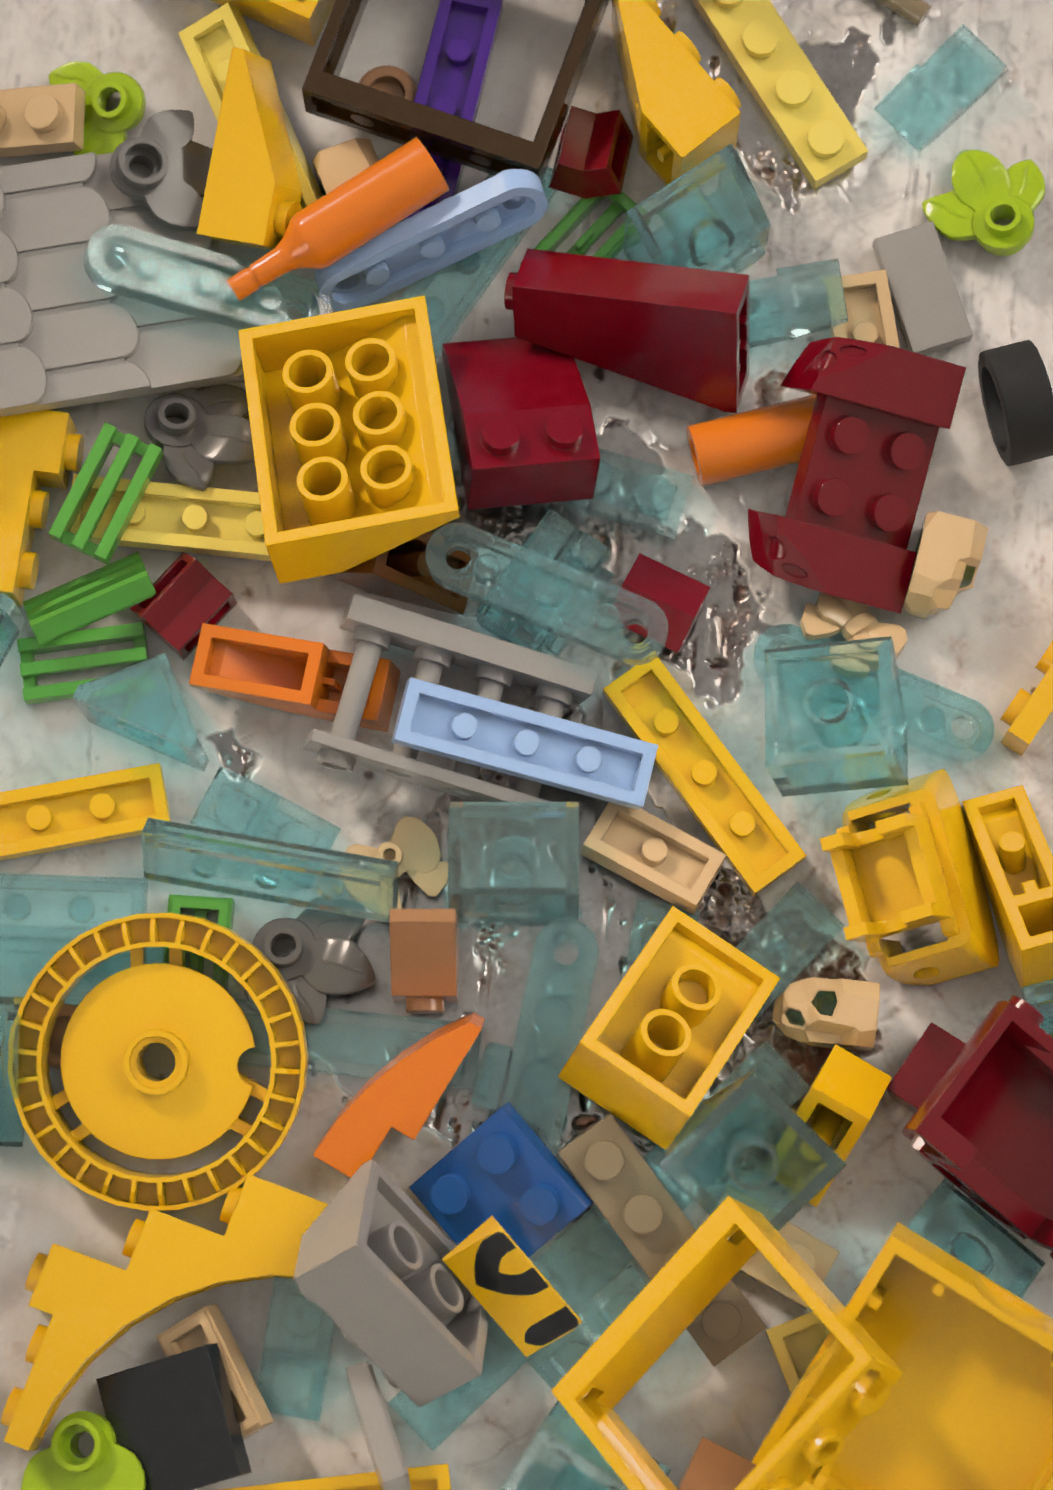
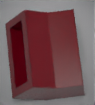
M571 106L562 128L549 188L584 199L621 194L634 135L620 110L594 113Z
M183 552L153 583L156 591L154 597L135 604L129 609L180 658L185 660L198 645L202 623L218 625L235 607L237 601L233 593L220 583L196 558Z
M639 553L606 619L679 653L683 649L704 607L711 587Z
M931 1022L886 1088L890 1098L915 1113L960 1053L965 1043Z

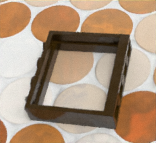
M368 0L335 1L302 87L304 106L307 113L402 145L417 137L429 154L494 176L507 169H525L535 173L541 182L543 181L609 0H585L533 142L339 77Z

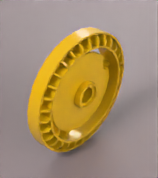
M172 912L141 913L107 921L78 935L55 953L37 974L19 1006L12 1030L9 1073L13 1099L25 1131L38 1152L63 1178L85 1193L116 1206L150 1211V1208L156 1211L179 1210L207 1203L228 1193L231 1187L237 1188L245 1182L248 1174L254 1175L264 1167L283 1144L298 1116L307 1084L309 1055L305 1025L295 997L279 970L256 946L231 929L204 918ZM146 947H169V963L147 964ZM185 950L210 959L231 973L253 999L261 1013L269 1037L271 1071L268 1087L238 1071L240 1056L246 1050L256 1047L250 1024L242 1008L233 996L218 982L199 971L185 967ZM130 951V968L119 971L96 985L83 998L72 1014L61 1048L60 1065L64 1090L55 1095L51 1084L48 1056L50 1039L62 1006L68 995L83 977L101 963L123 952ZM152 1043L166 1045L175 1056L174 1071L168 1078L159 1079L153 1077L144 1066L143 1056L145 1050ZM250 1095L264 1102L254 1123L240 1116ZM67 1103H70L75 1114L82 1122V1125L72 1130L60 1110ZM229 1128L244 1136L234 1148L221 1158L202 1167L179 1173L157 1174L131 1170L111 1162L88 1147L83 1141L84 1138L93 1134L109 1147L124 1154L145 1159H171L199 1151L221 1137Z

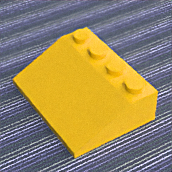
M425 295L238 330L265 546L279 584L344 572L460 517Z

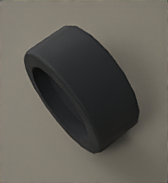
M1025 340L980 352L978 374L982 401L990 432L1000 458L1006 466H1013L1053 456V392L1044 362L1037 347L1031 340Z

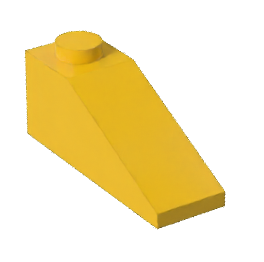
M232 47L197 234L224 243L271 251L283 238L290 219L302 210L300 205L302 190L271 61L245 49Z
M1023 785L962 801V810L1001 939L1022 993L1025 995L1053 987V856Z

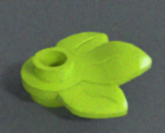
M72 61L63 64L49 73L50 85L77 83L86 92L83 150L73 151L74 155L93 152L95 155L113 153L122 142L127 140V132L134 129L144 117L146 98L143 88L134 78L125 73L110 72L103 74L91 63L83 61ZM119 92L121 97L119 106L113 111H107L106 103L113 93Z
M963 150L957 155L952 165L951 182L954 190L928 198L922 203L928 222L933 221L936 230L944 237L953 241L976 240L986 251L993 255L1009 256L1022 250L1033 236L1035 230L1033 211L1044 199L1045 179L1041 170L1031 159L1013 164L1006 170L999 159L988 152ZM1001 219L1012 220L1010 224L1004 226L994 223Z
M78 1411L64 1417L53 1432L51 1446L40 1451L29 1460L24 1471L21 1490H146L144 1469L137 1456L127 1448L117 1444L114 1429L108 1420L95 1412ZM85 1432L89 1433L94 1439V1449L88 1457L84 1456L78 1448L79 1438Z

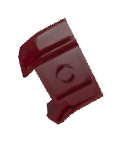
M831 337L810 342L780 385L785 388L817 395L785 517L748 509V530L752 560L773 576L835 597L901 614L917 552L907 550L937 434L939 428L950 429L966 367L894 346L856 339Z

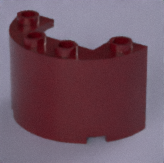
M1012 995L1009 1001H998L904 1126L902 1133L911 1141L915 1135H918L919 1137L912 1147L936 1171L1024 1240L1028 1238L1034 1244L1052 1251L1049 1256L1053 1259V1037L1040 1027L1045 1020L1044 1016L1023 999Z

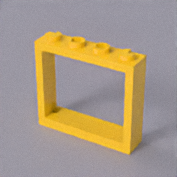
M729 1195L551 1390L629 1490L678 1489L613 1408L758 1249L855 1360L735 1490H798L818 1467L826 1465L839 1454L843 1447L844 1439L865 1416L875 1413L885 1404L889 1398L890 1389L904 1375L899 1367L763 1214Z

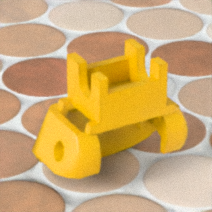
M945 769L876 789L847 805L842 817L843 826L836 829V834L820 838L822 850L830 852L849 923V926L843 927L846 940L866 942L869 955L873 958H879L880 965L887 977L908 985H934L997 967L999 964L998 942L986 889L960 801ZM875 822L876 828L870 829L869 824ZM936 922L940 923L942 934L947 937V941L903 953L900 941L882 939Z

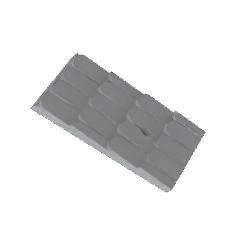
M93 152L0 167V417L245 381L238 332L240 328L230 288L226 281L227 276L218 240L198 235V228L181 229L166 225L152 215L144 200L134 199L120 192L112 182L109 172V164L113 153L95 155ZM136 163L129 167L130 172L136 177L147 178L151 175L148 167L143 164Z

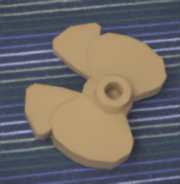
M821 593L818 596L815 606L811 603L805 605L799 624L804 638L811 641L827 638L838 633L843 635L847 642L832 657L831 666L846 676L866 677L870 670L892 664L902 653L908 641L906 629L896 624L877 622L875 616L868 612V605Z
M404 816L397 821L390 842H384L377 848L360 844L348 846L341 859L344 877L348 886L361 901L366 902L363 905L365 913L381 920L389 919V909H402L399 891L394 879L401 878L407 873L429 897H437L447 885L450 864L447 861H441L442 856L439 843L432 829L420 818Z

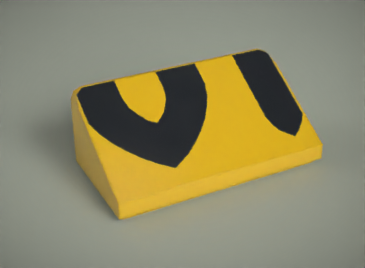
M493 1216L488 1218L442 1258L445 1264L526 1357L570 1333L583 1322Z

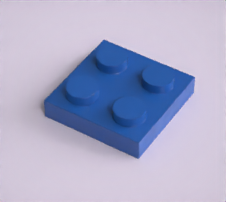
M509 1102L497 1110L408 1187L456 1245L460 1244L488 1218L493 1216L528 1258L593 1203Z

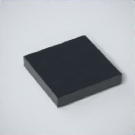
M218 1343L200 1346L96 1379L105 1416L114 1429L116 1442L133 1452L140 1460L145 1472L146 1490H194L252 1473Z

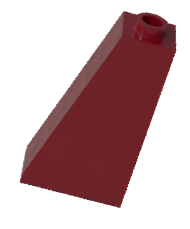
M528 248L518 273H509L505 285L504 305L506 310L513 311L515 337L720 411L737 413L749 377L750 275Z

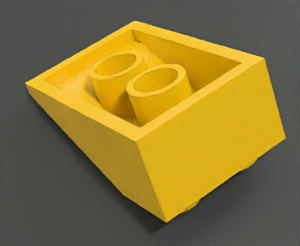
M672 906L559 1073L558 1078L667 1150L699 1105L780 980V977Z

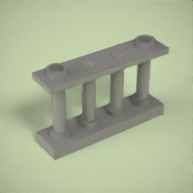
M353 594L346 604L339 629L352 632V641L357 645L331 733L314 728L307 736L303 749L318 753L315 762L333 770L352 773L354 765L499 809L501 810L500 820L518 827L536 829L538 822L547 824L558 816L560 804L538 798L542 787L541 783L517 777L515 788L512 790L478 779L481 767L456 761L454 769L451 771L416 760L419 750L394 744L392 752L355 741L381 651H388L390 645L414 652L413 660L418 663L414 675L415 679L438 685L442 671L449 670L451 664L475 671L474 679L479 682L475 695L500 701L503 689H510L511 684L515 683L536 690L534 698L539 701L536 712L558 718L562 717L564 708H571L572 702L581 704L592 695L599 670Z

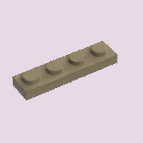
M611 1113L557 1151L650 1280L658 1274L696 1232L695 1228ZM731 1279L686 1329L711 1364L716 1366L767 1327Z

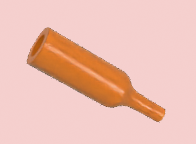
M415 137L297 212L290 219L283 238L274 249L226 281L240 302L259 290L261 286L267 285L289 271L301 268L324 269L330 267L449 191L448 185L431 155L420 140Z
M812 394L688 425L686 428L687 439L700 485L704 487L799 463L817 395Z

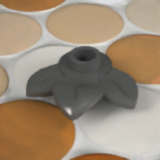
M165 110L154 114L147 120L138 138L128 139L114 150L109 164L110 177L120 192L128 197L144 200L148 209L157 220L166 225L181 229H196L199 224L203 203L202 197H204L213 149L192 141L194 134V116L192 111ZM136 163L143 164L148 167L151 175L147 178L136 177L130 172L129 167Z
M219 384L201 387L189 396L179 393L165 394L154 399L146 409L144 428L148 438L154 445L162 448L165 468L175 480L188 487L205 491L211 483L214 465H241L255 462L250 422L245 418L249 415L246 390L235 385ZM178 417L184 419L185 422L174 424L166 418Z
M335 900L315 902L306 908L296 919L278 918L266 923L260 928L254 938L253 945L279 970L292 991L304 1023L320 1024L326 1009L327 995L352 994L374 985L376 981L375 973L367 956L355 942L351 941L361 929L366 918L365 911L354 904ZM281 939H290L296 944L294 953L287 958H278L272 953L274 944Z

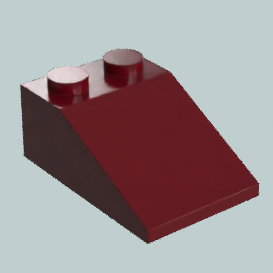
M517 337L442 343V356L468 510L593 499L600 464V453L591 404L575 359Z

